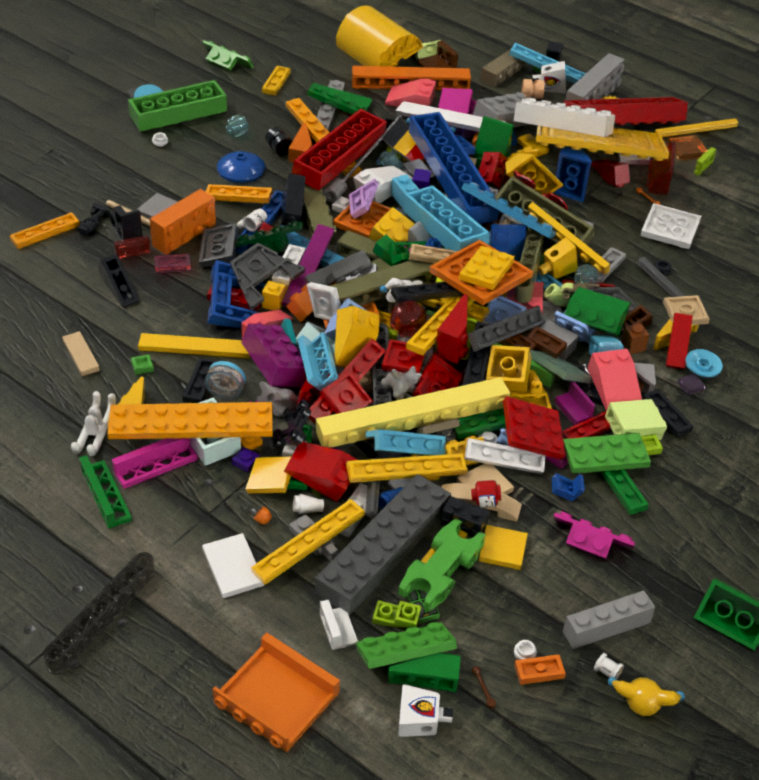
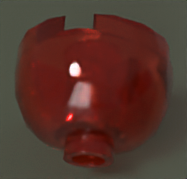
M415 301L397 303L390 315L391 329L393 331L394 329L397 330L398 334L403 336H414L427 322L425 309L420 303Z

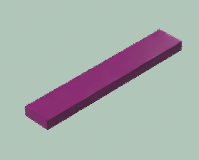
M321 224L317 225L299 264L305 267V273L291 281L282 301V306L286 307L291 302L289 298L296 292L300 294L302 292L301 289L307 284L305 277L317 271L334 234L333 228Z

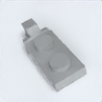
M305 514L290 523L289 529L297 536L315 523ZM330 539L313 551L315 555L323 554L331 562L337 556L338 550L333 540Z

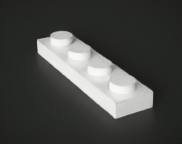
M468 438L464 459L543 474L546 456L511 446Z

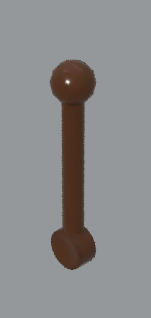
M474 666L472 673L476 675L487 699L486 705L488 708L493 709L496 701L491 698L480 674V668Z

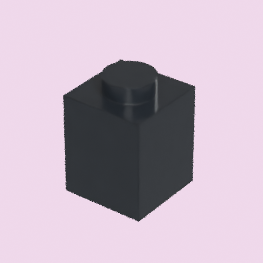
M549 41L546 56L560 62L564 43Z

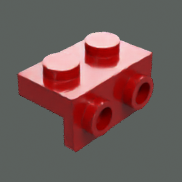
M484 152L479 168V173L486 184H492L496 188L501 186L506 168L505 163L508 160L500 152Z

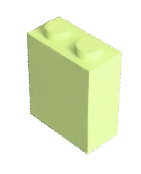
M652 399L610 402L605 414V418L610 423L614 435L640 433V436L656 434L658 439L661 440L667 428L666 422L661 417Z

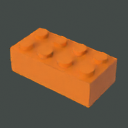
M199 189L151 217L152 246L167 255L203 233L204 229H209L216 225L215 197Z

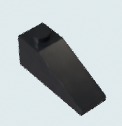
M118 255L101 259L98 269L105 284L122 308L138 303L139 298Z

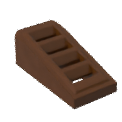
M639 305L627 313L623 324L630 326L627 322H630L632 325L641 323L643 327H646L652 323L653 315L642 305Z

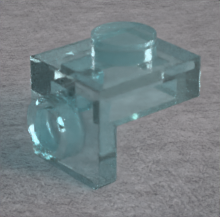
M394 150L381 153L376 161L377 165L382 163L384 167L395 166L398 169L403 167Z

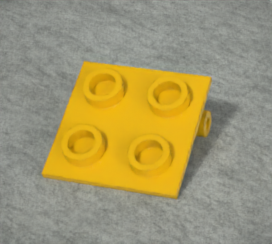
M530 370L527 392L510 391L511 398L521 399L528 396L540 398L541 396H547V393L536 372Z

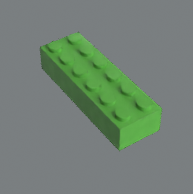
M212 80L128 99L129 116L140 132L148 131L153 128H161L166 125L227 111V95L218 83Z

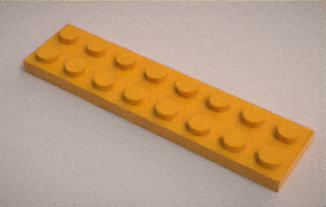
M272 402L110 405L108 440L273 437Z

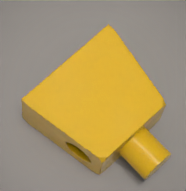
M566 237L544 252V263L539 265L538 272L542 276L548 273L557 279L577 271L576 246Z

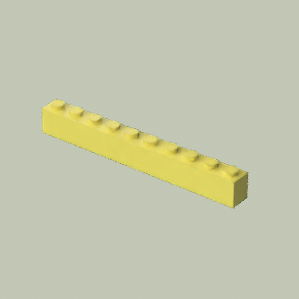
M501 377L317 418L316 434L321 446L328 448L372 439L366 438V431L381 429L401 432L504 408L503 400L506 396L510 397V391Z

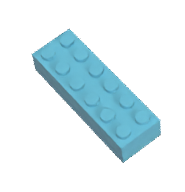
M434 186L404 194V212L416 223L418 221L421 222L426 231L432 237L437 238L446 249L459 251L478 240L489 245L490 232Z

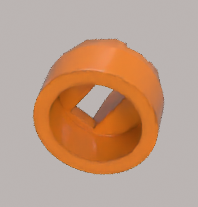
M263 506L253 519L259 524L265 525L269 523L272 515Z

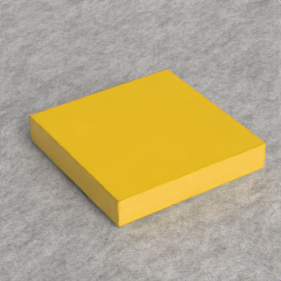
M292 456L256 458L246 486L247 493H286L291 475L285 473L284 470Z
M486 525V539L480 551L479 562L521 570L528 533Z

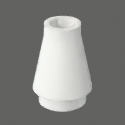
M299 494V496L294 495L293 512H298V514L323 512V499Z

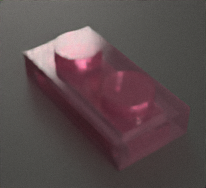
M190 254L154 256L155 273L191 270Z

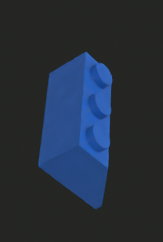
M571 146L562 148L559 153L556 177L563 183V186L553 192L554 194L584 202L592 162L582 148L581 150L571 149Z

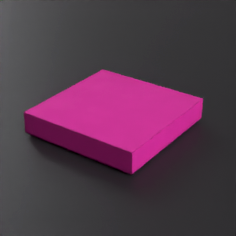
M442 88L438 108L469 114L473 90Z

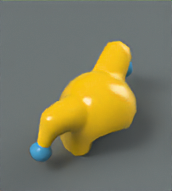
M615 677L608 679V684L614 687L618 694L625 697L629 708L640 716H651L657 713L661 706H674L679 701L684 700L685 697L681 691L662 690L654 680L647 677H639L631 683L618 681Z

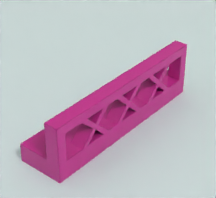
M167 438L112 459L113 472L122 488L125 489L198 460V455L191 446L190 438ZM188 451L190 454L187 457L179 456L180 453ZM162 460H172L171 463L167 465L161 464ZM144 467H153L149 472L142 471ZM127 474L134 475L133 478L126 481L122 476Z

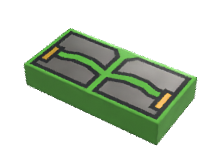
M414 590L406 598L409 603L422 606L418 623L422 624L439 619L440 613L437 607L429 612L423 609L427 593L422 590Z

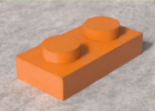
M560 655L515 660L514 666L520 685L565 678L566 673Z

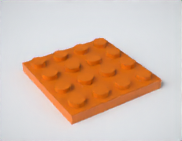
M481 240L431 265L429 271L460 292L467 294L468 297L481 305L487 304L533 276L532 270L514 260V263L493 290L459 280V273L481 246L496 250Z

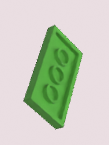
M640 433L563 439L565 454L572 474L647 468L651 464Z
M433 622L420 628L411 627L403 632H389L381 637H367L363 641L356 642L357 651L369 669L457 649L456 639L442 623Z

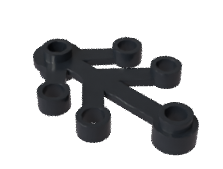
M302 399L296 409L287 407L282 413V417L288 423L289 428L283 431L277 428L272 433L273 446L278 450L287 444L298 447L304 441L306 434L303 432V427L311 414V410L308 408L309 403L306 400Z

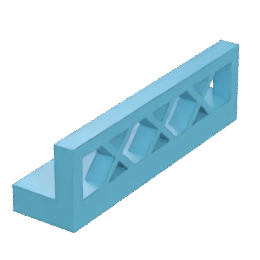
M322 332L313 341L302 335L297 340L307 381L321 391L338 378L327 335Z
M381 429L366 431V438H375V451L427 456L445 455L446 436Z

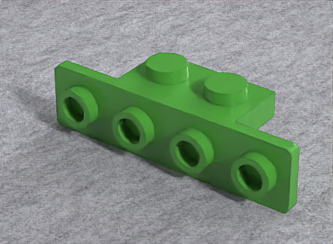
M203 40V45L210 51L206 57L207 62L228 71L232 70L236 62L251 69L253 68L251 59L248 56H241L234 50L229 51L224 46H217L212 41L207 42Z

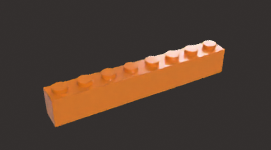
M352 66V88L391 89L392 86L419 79H430L436 81L435 90H442V88L470 89L471 75L469 68Z

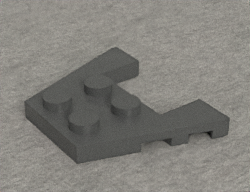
M256 243L230 261V266L251 310L264 302V297L254 287L279 269H282L292 280L305 273L304 266L292 263V260L277 255V252L260 243Z

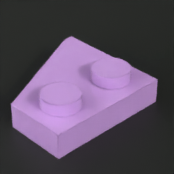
M375 178L349 194L350 212L354 219L364 215L369 210L379 185Z

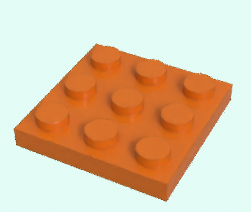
M372 201L369 210L364 215L354 219L349 205L333 220V225L341 230L351 231L368 238L374 225L391 208Z

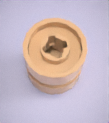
M523 79L521 93L526 98L533 97L534 99L543 100L544 80H535L533 82L532 79Z

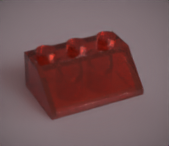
M676 142L666 145L669 151L668 159L663 161L654 160V157L649 159L646 186H649L648 193L668 195L674 170Z

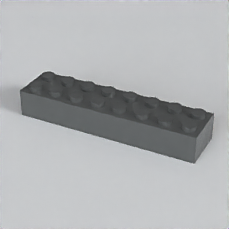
M417 474L316 576L315 594L324 600H329L330 604L336 608L343 609L350 616L442 518L443 509L450 499L451 493Z

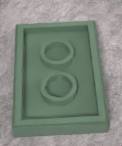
M530 350L532 360L562 379L590 383L592 376L561 357L554 358L545 352Z

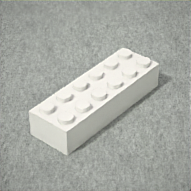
M527 98L516 102L514 121L605 137L613 133L615 115L607 110L596 112L594 108L580 109L581 106L577 105L566 107L564 103L551 104V101L547 100L536 102L534 98Z

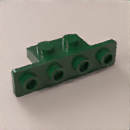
M292 221L284 227L278 225L272 227L269 231H256L254 235L248 236V234H244L238 237L235 245L239 247L253 243L254 246L256 243H260L277 252V254L286 251L290 244L287 233L302 230L303 223Z

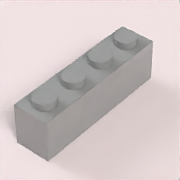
M643 590L566 616L563 633L571 647L576 649L651 623L655 606Z

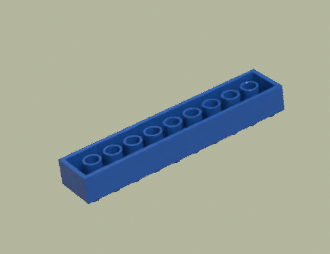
M434 112L410 116L409 133L449 199L479 224L498 221V209L461 189L464 183L474 182L480 186L479 189L492 192L441 113Z

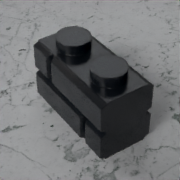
M451 496L443 509L441 525L446 526L454 519L462 521L460 530L474 537L479 532H485L490 511Z

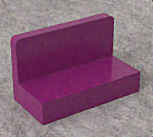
M575 381L570 382L568 393L555 398L556 405L573 425L593 417L595 404Z

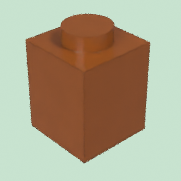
M641 323L625 326L621 343L625 349H628L630 354L643 352L646 350L649 334Z

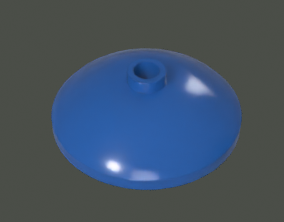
M236 151L226 154L218 161L217 172L227 181L247 183L257 180L264 174L265 163L254 153Z

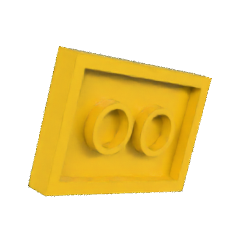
M481 246L459 273V280L493 290L514 263L515 256Z

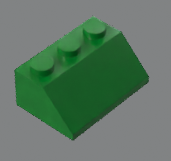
M578 287L569 300L565 315L586 324L590 329L619 337L631 303Z
M718 578L713 579L694 618L755 651L759 644V600Z

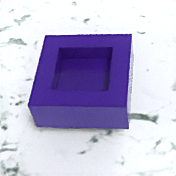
M243 447L232 458V465L249 473L253 468L255 459L260 458V455Z

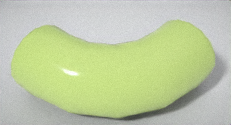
M553 283L547 287L543 296L556 306L567 307L570 299H564L562 295L568 294L562 293L564 288L573 289V283H565L561 288L556 283Z

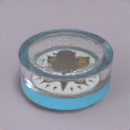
M218 361L210 366L204 383L207 390L214 396L230 400L237 398L241 394L246 382V376L237 365L227 361Z

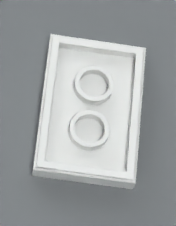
M243 533L202 545V550L222 598L264 586L251 571V567L256 564V561Z

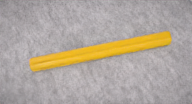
M734 118L656 129L655 133H660L663 138L735 128L738 126V121Z

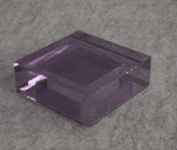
M695 373L678 380V384L688 395L703 391L705 385Z

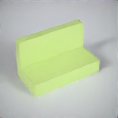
M438 41L422 43L423 48L415 53L416 60L436 55Z

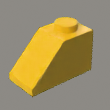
M268 281L262 291V296L264 297L262 308L281 310L282 301L289 286Z

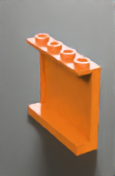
M266 632L261 638V647L221 689L215 686L212 688L213 701L219 709H225L231 713L235 720L250 726L255 734L267 738L275 748H281L288 752L339 694L340 680Z

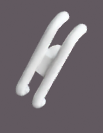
M98 391L93 393L92 407L89 409V415L85 418V424L78 441L71 444L73 453L79 454L82 451L88 435L96 437L93 444L87 446V453L90 456H95L98 453L108 429L110 405H116L115 394L110 393L108 395V407L102 420L101 409H99L101 395Z

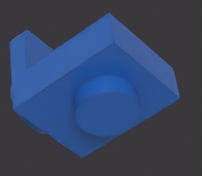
M557 473L552 477L553 494L573 502L584 492V477L580 474L574 480Z

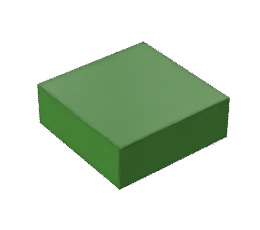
M150 354L131 358L135 375L154 372Z

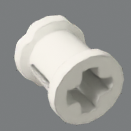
M603 653L597 660L594 671H600L609 678L615 677L618 679L624 665L615 663L607 657L606 653Z

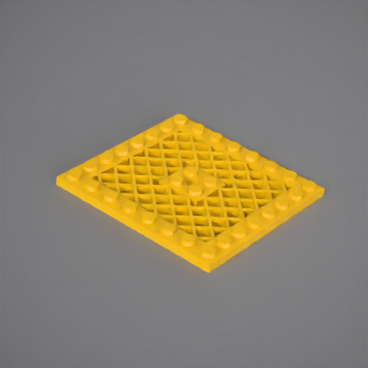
M539 125L537 127L536 142L543 146H548L550 143L555 144V147L558 148L571 146V149L581 150V148H587L590 152L603 150L605 154L618 152L621 153V156L627 157L633 154L637 155V158L647 159L648 156L654 157V160L657 161L668 159L669 151L660 133L613 127L612 134L602 137Z

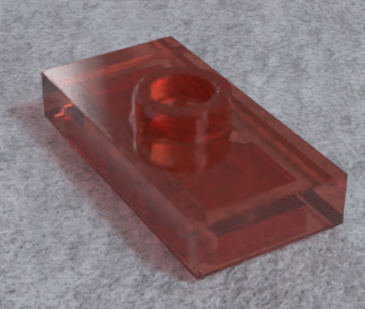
M148 235L114 242L115 255L117 254L119 259L151 252Z

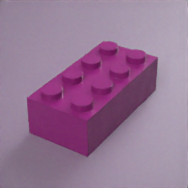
M248 324L241 343L270 386L302 387L307 379L302 356L283 328L276 324Z

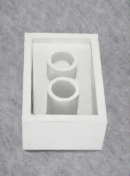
M395 166L365 169L354 176L353 179L357 190L375 178L379 185L372 201L381 203L392 196V178L406 175V173Z

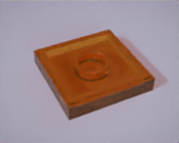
M697 135L667 139L668 145L679 160L700 158L707 151Z

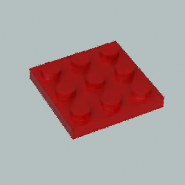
M506 396L503 400L508 446L562 460L566 454L559 412Z

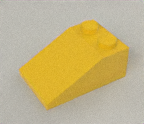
M355 306L337 310L334 358L336 366L346 368L371 338L376 341L379 334L380 315Z

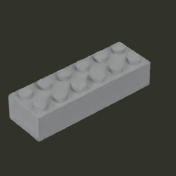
M608 53L567 90L565 100H589L607 97L622 82L621 74L625 68V65H623L624 58Z

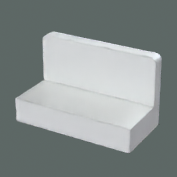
M329 600L320 601V617L332 650L356 645L358 640L348 613L341 608L332 609Z

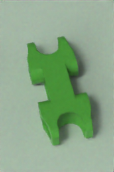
M454 519L435 536L431 548L436 552L425 564L416 559L407 569L406 575L399 586L398 594L406 597L414 590L425 591L427 596L423 609L428 612L432 611L451 593L455 580L450 578V576L458 566L462 565L470 569L477 561L479 553L484 546L486 534L479 532L473 538H461L458 534L462 521Z

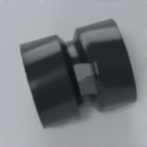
M273 127L265 136L266 142L276 154L284 156L289 153V147L293 141L283 129Z

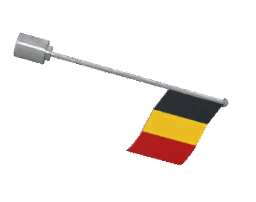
M401 115L396 116L395 121L343 179L335 178L323 191L326 200L334 203L347 190L345 181L381 140L409 161L416 159L422 161L424 159L409 133V125L402 120Z

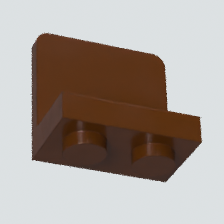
M441 40L437 42L436 55L419 59L418 64L421 67L457 68L458 53Z

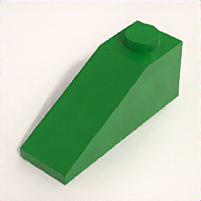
M436 653L389 666L388 683L457 692L461 656L451 653Z

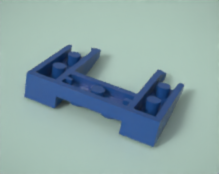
M216 260L211 270L212 294L207 323L242 328V322L253 314L261 312L230 305L231 287L240 288L230 264ZM261 282L254 288L264 289L265 283Z

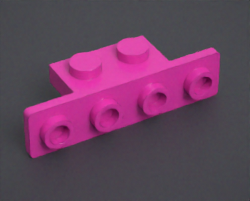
M565 512L554 514V520L572 526L566 545L603 559L607 558L612 542L631 549L635 547V542L632 541L630 536L625 534L617 536L612 534V530L600 526V529L593 527L591 522L580 519V521L574 520L572 515Z

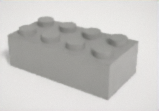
M517 92L516 94H506L504 96L477 100L473 112L475 116H486L505 121L506 123L513 124L514 127L530 125L514 121L516 102L527 99L523 93Z

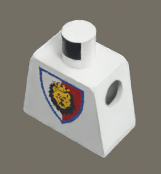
M565 61L542 66L541 75H533V82L535 80H544V92L566 93Z
M403 685L398 736L437 734L438 721L452 723L453 708L439 707L440 694L437 692Z

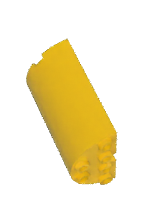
M366 5L359 6L348 13L336 35V46L363 66L395 67L401 58L405 60L423 48V44L418 37L375 8Z

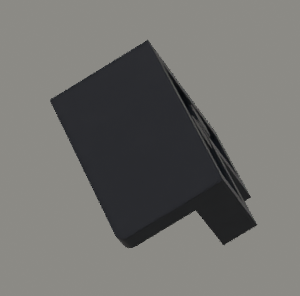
M120 205L114 207V210L109 211L111 226L124 244L143 238L141 212L139 209L126 213Z

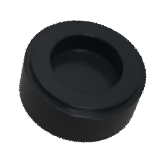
M658 260L654 264L663 275L670 274L672 265L668 261Z

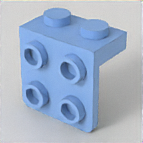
M558 311L554 313L556 324L579 335L578 341L589 343V335H594L596 330L590 329L586 324L565 315V312L564 314Z

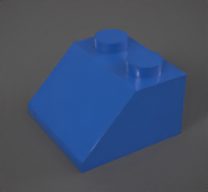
M491 225V247L500 252L515 256V261L521 260L526 240V225Z

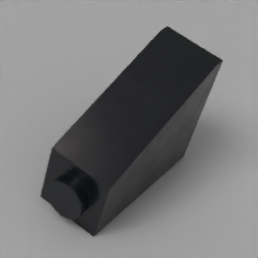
M292 173L288 175L281 200V225L287 226L292 221L300 222L305 176Z

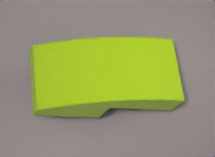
M378 600L372 623L390 627H416L422 606L400 601L399 605Z

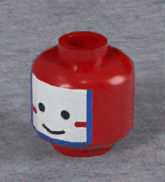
M495 480L477 481L475 488L471 489L472 501H476L480 508L495 507L498 505V501H502L500 484L497 485Z

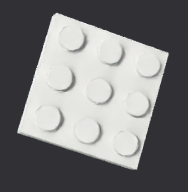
M653 203L640 236L689 249L701 216Z

